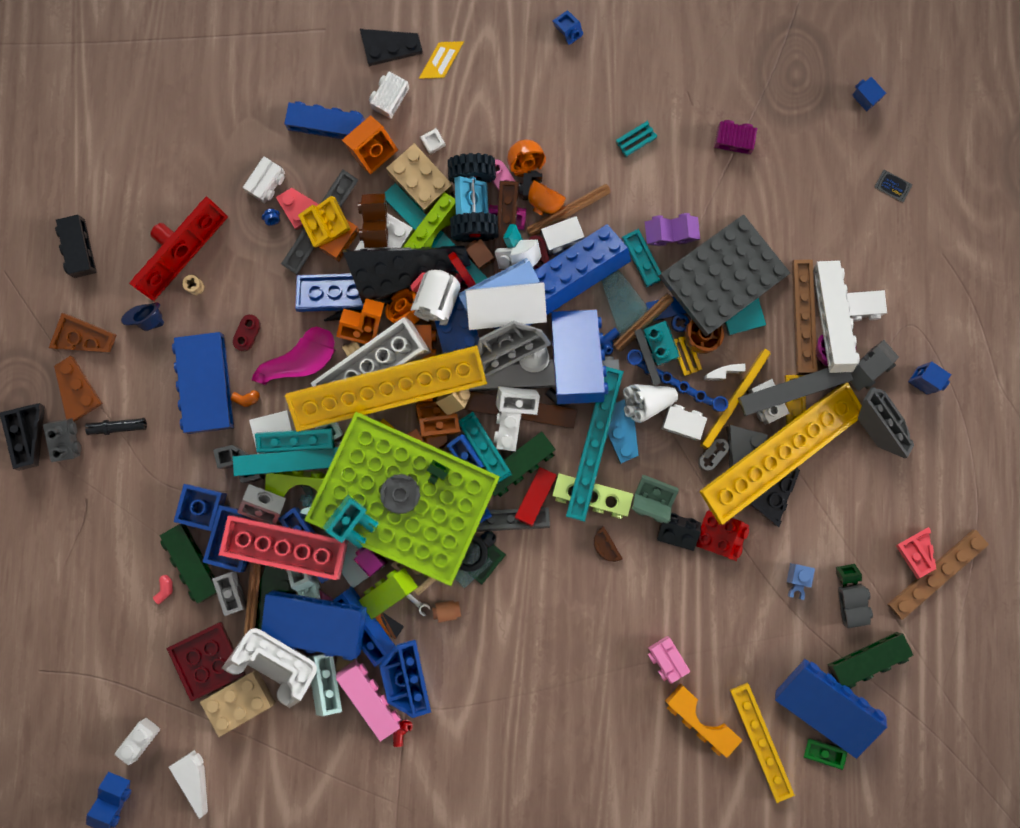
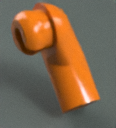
M252 390L244 396L234 392L230 400L243 407H249L258 402L260 394L256 390Z

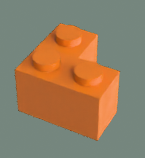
M366 298L362 313L343 309L336 337L362 344L371 341L377 336L384 303Z

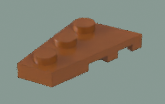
M61 313L49 348L111 352L117 334L69 314Z
M73 356L67 357L54 366L66 419L73 418V422L103 404Z

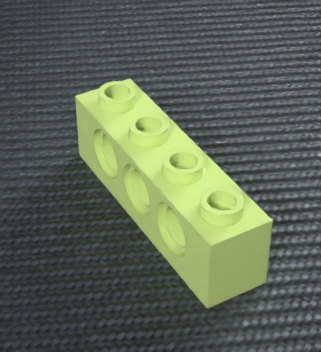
M558 473L552 494L553 497H556L555 501L565 504L567 500L570 501L571 496L568 494V489L574 486L576 478ZM594 484L593 492L597 494V500L589 504L590 507H593L592 511L604 514V511L612 513V517L622 519L623 516H628L634 494ZM609 496L613 497L616 501L615 506L612 508L608 507L605 502Z

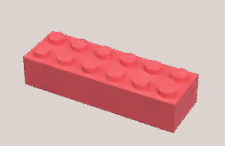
M228 516L219 555L339 580L349 541L345 539L341 543L332 536L238 516Z

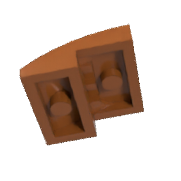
M436 402L416 404V413L422 438L460 433L456 412L447 415Z

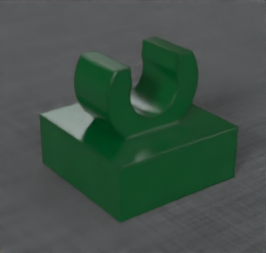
M432 460L427 469L431 473L428 482L435 485L438 478L445 480L450 468Z
M855 564L836 567V574L843 586H847V583L855 585L858 584V581H862V574Z

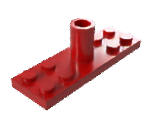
M206 196L175 232L164 223L155 225L150 235L161 247L129 284L152 301H155L225 222L228 216Z

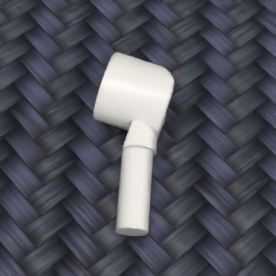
M408 594L406 597L418 607L419 613L426 616L421 611V608L426 606L430 609L429 604L421 603L411 594Z

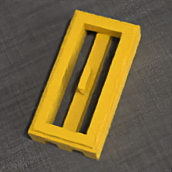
M684 336L674 339L675 344L680 343L690 369L689 371L686 370L680 354V358L677 360L683 376L701 371L702 367L696 352L689 348L696 368L692 365L684 343Z

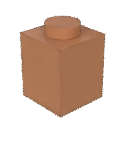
M481 239L479 241L474 240L467 245L468 257L480 271L495 261L493 254Z

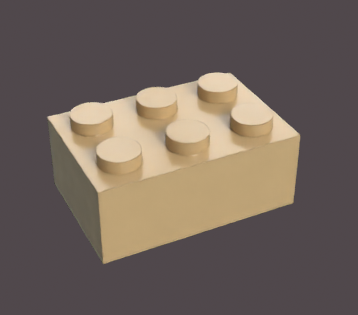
M415 143L386 167L388 175L426 215L444 192L448 195L453 192L452 183Z
M257 670L200 702L218 737L262 713L276 703Z

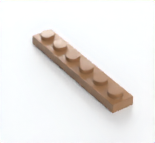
M813 259L793 260L797 374H809L818 371L815 352L816 322Z
M972 530L935 562L936 569L913 581L887 605L899 619L903 620L989 544L977 530Z

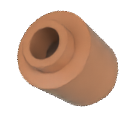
M452 600L435 603L436 607L432 608L434 620L438 619V623L457 620V617H461L459 601L454 602Z

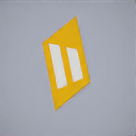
M464 41L439 42L419 79L444 78Z

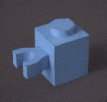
M790 563L787 582L793 583V587L789 590L788 597L793 598L794 592L799 591V599H805L804 586L812 587L815 568Z

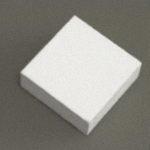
M437 128L420 137L429 155L446 146Z

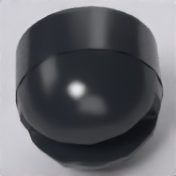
M486 531L480 535V538L489 548L496 542V535L492 531Z

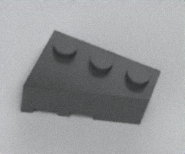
M733 425L726 426L729 445V468L764 443L768 435Z

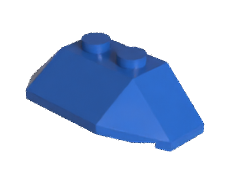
M416 640L398 644L379 665L387 702L411 718L431 713Z

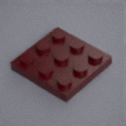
M222 622L166 648L191 702L246 675L245 671L238 675H233L222 669L234 651Z

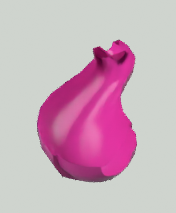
M317 326L310 328L291 351L259 365L251 380L266 385L272 379L305 377L317 373L328 364L336 350L334 349L335 340L332 333Z

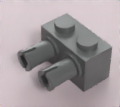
M73 418L43 424L51 462L74 459L80 456L81 444L77 441V425L73 422Z

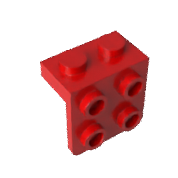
M709 510L703 519L701 533L696 546L737 562L743 551L744 539L749 535V525L734 518L729 519L723 525L719 524L713 513Z

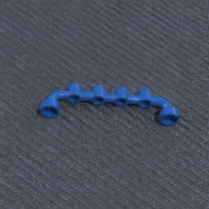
M637 349L631 350L627 354V362L630 365L640 367L646 375H649L645 362L642 360L643 355L641 351ZM657 369L662 384H671L677 388L679 393L691 395L695 402H703L711 406L716 412H722L727 409L728 400L725 397L718 396L712 399L704 391H697L690 387L688 382L677 380L670 372H663ZM667 375L669 377V381H665L663 379V376ZM681 384H684L686 386L685 391L681 390ZM698 393L702 394V400L697 398Z

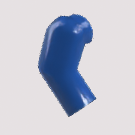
M615 327L603 336L601 349H604L605 355L612 354L613 340L620 336Z

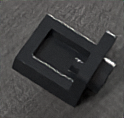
M538 171L524 173L523 183L519 185V194H523V200H528L531 182L534 180L539 183L542 182V173Z

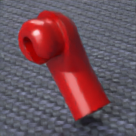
M402 720L399 723L400 729L393 733L394 747H402L403 735L413 729V724L409 720Z

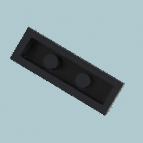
M78 214L57 219L55 231L61 242L59 249L65 260L63 263L64 271L73 278L97 273L85 219Z

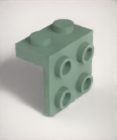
M642 475L634 493L632 509L637 514L647 515L657 522L669 523L671 507L679 492V488Z

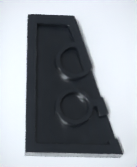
M360 29L369 66L423 54L418 33Z
M795 468L750 503L753 508L776 527H780L782 514L787 508L788 504L786 503L800 472L798 468Z

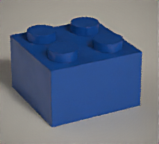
M184 484L174 522L212 531L219 505L225 504L227 493Z

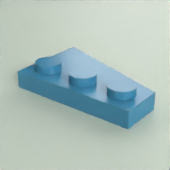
M625 399L615 403L607 434L620 464L639 456L635 421L624 413Z

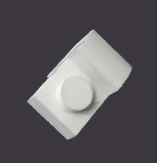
M538 239L520 240L515 248H497L495 251L499 269H507L526 258L533 267L542 257Z

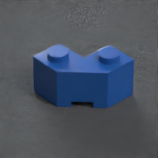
M111 772L107 773L98 787L97 800L87 814L86 825L92 828H115L117 826L124 802L127 801L131 794L130 780Z

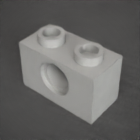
M249 484L237 513L261 522L276 524L286 498Z
M236 571L212 579L224 616L246 609L247 602Z

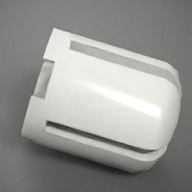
M442 270L427 271L423 275L410 311L415 310L414 315L425 321H429V319L440 321L439 325H447L460 291L459 281L453 275H449V273Z

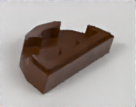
M602 526L597 530L594 537V547L597 554L607 561L617 562L623 560L605 527Z

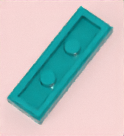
M637 229L622 236L621 239L628 247L630 257L646 288L660 282L661 280L658 276L661 274V271L640 230Z

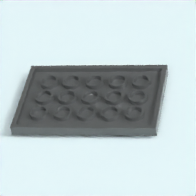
M743 214L666 269L658 277L705 337H707L787 277L790 271Z

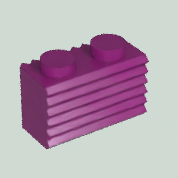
M731 120L720 121L717 127L714 148L751 155L754 150L758 128H754L753 125L748 123L738 125L734 124V121Z
M365 547L357 550L355 553L357 556L353 559L369 577L376 574L389 562L382 555Z

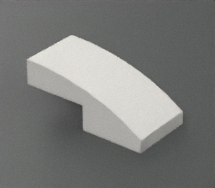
M733 364L718 368L705 375L704 380L723 381L726 379V373L742 374L745 372V364Z

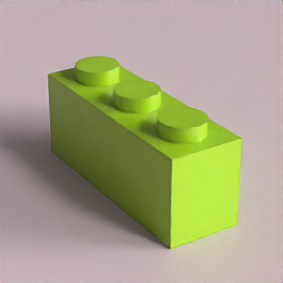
M405 568L399 572L396 569L386 575L387 580L382 578L374 584L376 588L371 586L363 592L365 596L359 602L363 607H367L366 612L371 619H374L418 588Z

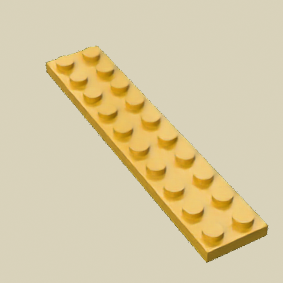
M473 346L286 393L285 398L296 431L298 432L353 418L355 412L366 415L486 385L487 381L478 346Z
M848 382L837 386L699 491L719 524L723 525L858 421L862 405Z

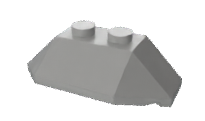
M512 321L479 338L477 346L485 377L551 345V342L541 329L516 321Z

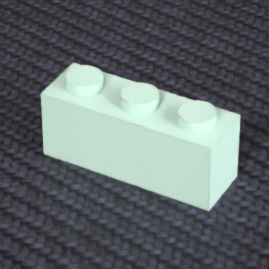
M323 653L307 656L317 667L316 674L311 681L316 715L326 716L342 712L333 656H325Z

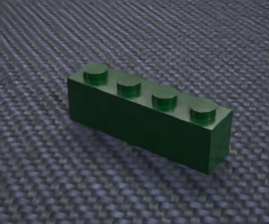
M542 431L504 459L512 475L496 485L493 492L494 497L496 495L499 497L503 496L509 491L507 489L509 485L513 483L516 486L524 479L523 475L526 472L533 473L539 468L538 463L542 460L547 462L555 456L553 452L556 449Z
M179 524L159 535L162 539L160 541L164 550H168L171 556L170 562L180 572V580L189 588L188 594L192 601H196L198 604L216 595L217 592L212 580L215 576L209 565L203 563L204 556L188 527L184 524Z
M895 632L827 665L836 681L842 686L845 685L851 689L856 686V682L870 680L874 677L873 674L887 672L891 670V666L897 663L898 665L904 664L909 661L908 658L914 655L904 634Z

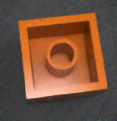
M371 115L342 139L359 165L370 175L398 151L384 127Z

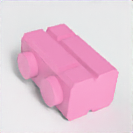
M669 636L648 647L650 651L648 656L653 664L657 663L660 667L658 673L663 681L668 680L672 684L690 673L689 668Z

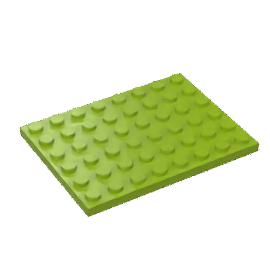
M355 412L307 513L305 521L324 529L325 523L345 497L349 495L365 507L367 515L379 522L377 528L369 523L375 529L372 533L359 523L354 526L353 530L366 538V542L364 544L361 543L362 547L451 586L500 476ZM432 460L450 468L445 480L438 478L435 485L428 482L431 473L427 469ZM404 474L410 476L419 486V502L413 510L406 514L390 512L381 501L380 491L382 484L393 475Z

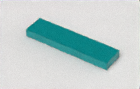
M471 412L460 419L459 426L486 470L500 476L498 483L512 475L475 413Z
M333 428L308 429L298 432L296 430L255 433L256 451L261 453L333 449Z

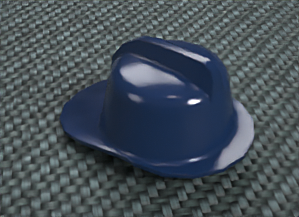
M160 303L143 304L131 308L122 316L121 323L124 325H136L144 331L163 326L164 321L159 310Z

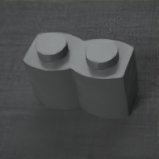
M862 584L838 587L843 625L846 628L871 625L873 612L871 607H868V600H870L869 589Z

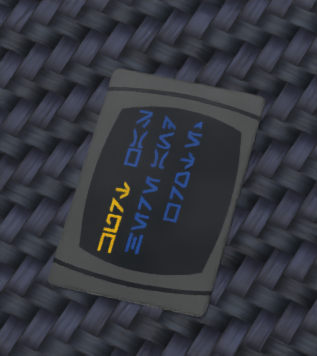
M883 170L875 188L904 202L913 184Z

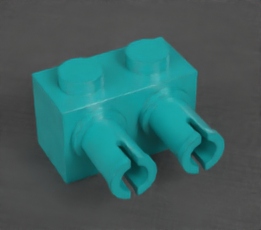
M666 321L644 329V336L647 344L651 347L652 352L650 353L654 363L656 362L660 366L680 358L679 351Z
M347 495L323 528L325 532L342 543L346 539L356 546L357 549H360L362 547L361 543L364 544L366 538L354 531V526L359 523L372 533L375 529L369 523L377 528L379 522L365 513L367 510L363 505Z

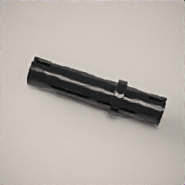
M145 418L119 421L103 420V422L86 423L85 427L88 428L85 429L87 435H110V433L146 430L147 426L144 425H147Z

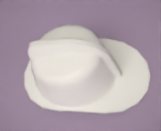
M547 347L519 360L521 367L529 372L544 370L549 364Z

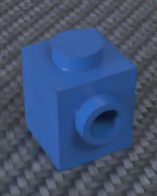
M871 76L867 81L863 79L855 86L856 90L852 96L867 112L885 96L886 92Z

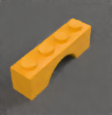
M681 683L665 700L669 705L667 709L673 715L679 714L684 718L681 722L689 729L692 727L698 731L696 735L704 743L708 740L713 745L711 749L719 757L723 754L728 758L742 742V739L725 723L715 727L700 723L696 715L698 699Z

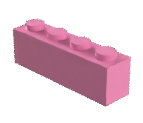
M354 660L336 672V680L381 742L400 729L399 723L401 718L396 710H391L386 696L380 694L376 681L374 679L370 680L365 665L363 663L359 664L357 660Z

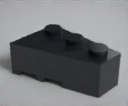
M40 403L0 412L12 467L15 470L20 471L39 466L45 408Z

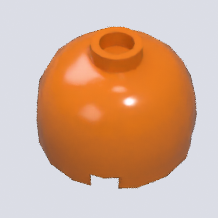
M525 139L517 141L511 146L508 151L507 162L514 175L523 177L524 173L535 170L536 168L540 170L546 162V156L538 143Z
M535 180L528 192V200L534 207L533 211L542 216L544 213H556L561 209L566 200L565 196Z
M402 289L391 297L393 301L390 306L388 304L386 306L385 314L387 319L395 324L405 317L414 325L418 323L421 318L414 315L415 310L410 311L417 293L409 289Z

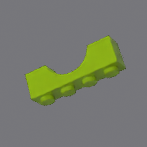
M444 192L402 248H432L437 234L444 227L450 225V218L452 216H456L455 198Z
M302 470L266 474L265 490L284 497L290 488L296 485H307L318 492L326 474L319 470L311 472Z

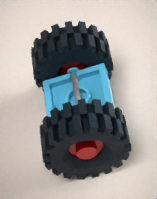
M464 153L460 156L450 157L447 160L448 180L455 184L456 216L450 218L452 240L472 242L474 240L479 241L480 239L482 241H489L498 238V216L488 213L487 182L490 183L496 178L495 158L491 155L488 156V154L481 155V153Z

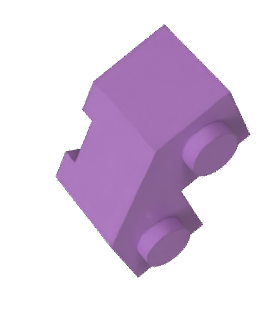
M689 213L679 214V217L675 219H666L661 215L652 217V220L645 222L647 244L666 246V243L677 242V244H686L700 240L698 217L690 216Z

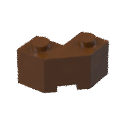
M385 193L362 195L361 202H358V213L362 214L363 227L359 229L360 241L364 242V248L388 247V217Z

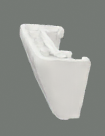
M251 629L244 635L222 667L223 670L230 674L238 675L248 665L281 684L277 690V699L289 708L301 701L317 671V667L312 660L259 629Z

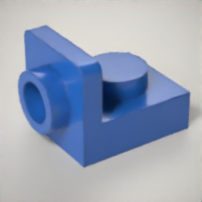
M568 10L553 20L554 26L565 36L567 44L570 45L583 36L580 21Z

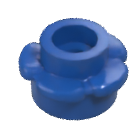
M267 209L262 215V220L265 221L266 225H275L280 221V212L275 209Z

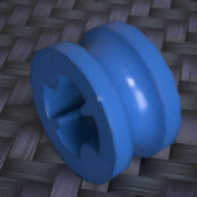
M683 314L675 316L671 322L672 329L678 333L684 332L689 323L688 317ZM677 319L679 321L684 320V328L676 326Z

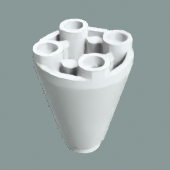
M633 384L625 387L623 390L625 397L624 413L627 417H631L632 420L639 423L665 410L678 400V393L673 387Z

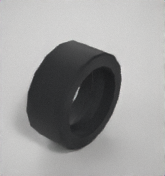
M473 536L471 542L479 546L481 556L472 565L461 563L460 570L465 572L476 571L485 564L488 557V549L485 542L477 536Z

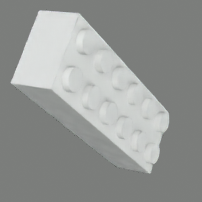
M403 317L311 382V385L314 387L417 361L428 355L431 351L414 324L409 319Z

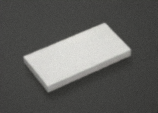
M543 282L465 290L469 330L502 327L512 321L522 324L547 322Z

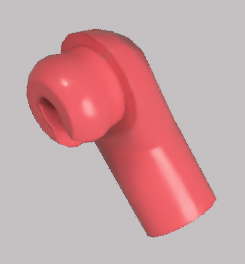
M162 575L159 578L160 592L153 597L157 604H161L173 592V582L168 575Z

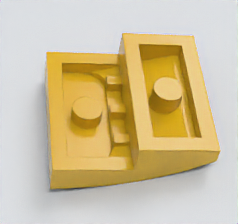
M334 196L328 197L317 206L311 205L298 215L315 248L336 239L351 229Z

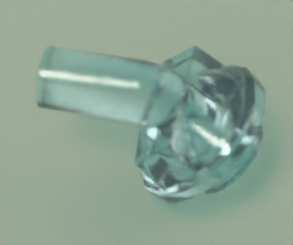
M301 485L305 495L301 494L298 502H302V506L311 507L315 499L310 486Z

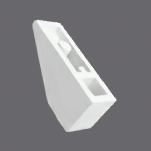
M194 750L169 766V769L200 819L208 812L205 767L203 765V758Z

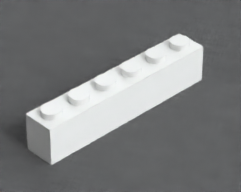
M817 261L813 270L829 373L853 372L859 364L860 357L855 349L857 341L856 336L852 332L853 319L849 315L850 302L846 298L847 285L844 284L843 280L845 275L844 268H841L840 261Z

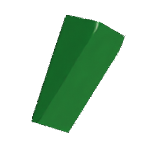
M808 738L803 758L843 770L847 752L841 747Z

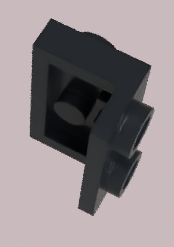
M671 513L669 523H661L657 534V541L694 551L701 533V523L693 518L687 519Z

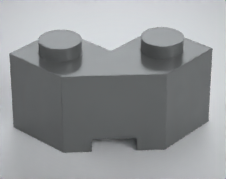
M885 340L881 341L860 359L859 364L851 372L853 380L850 382L858 391L864 387L866 389L870 388L876 383L874 380L878 376L896 366L895 361L899 356Z
M235 445L213 449L218 469L233 467V456L251 455ZM264 474L239 476L241 483L265 479Z

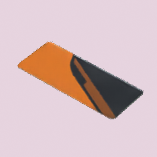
M383 612L375 617L384 631L394 639L398 637L404 628L403 625Z

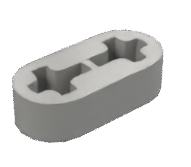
M724 439L714 440L710 448L706 449L698 460L699 467L704 471L713 470L728 452V442ZM722 443L724 451H718L715 454L714 451L717 449L715 444ZM712 455L713 458L710 461L712 465L705 467L703 459H708Z

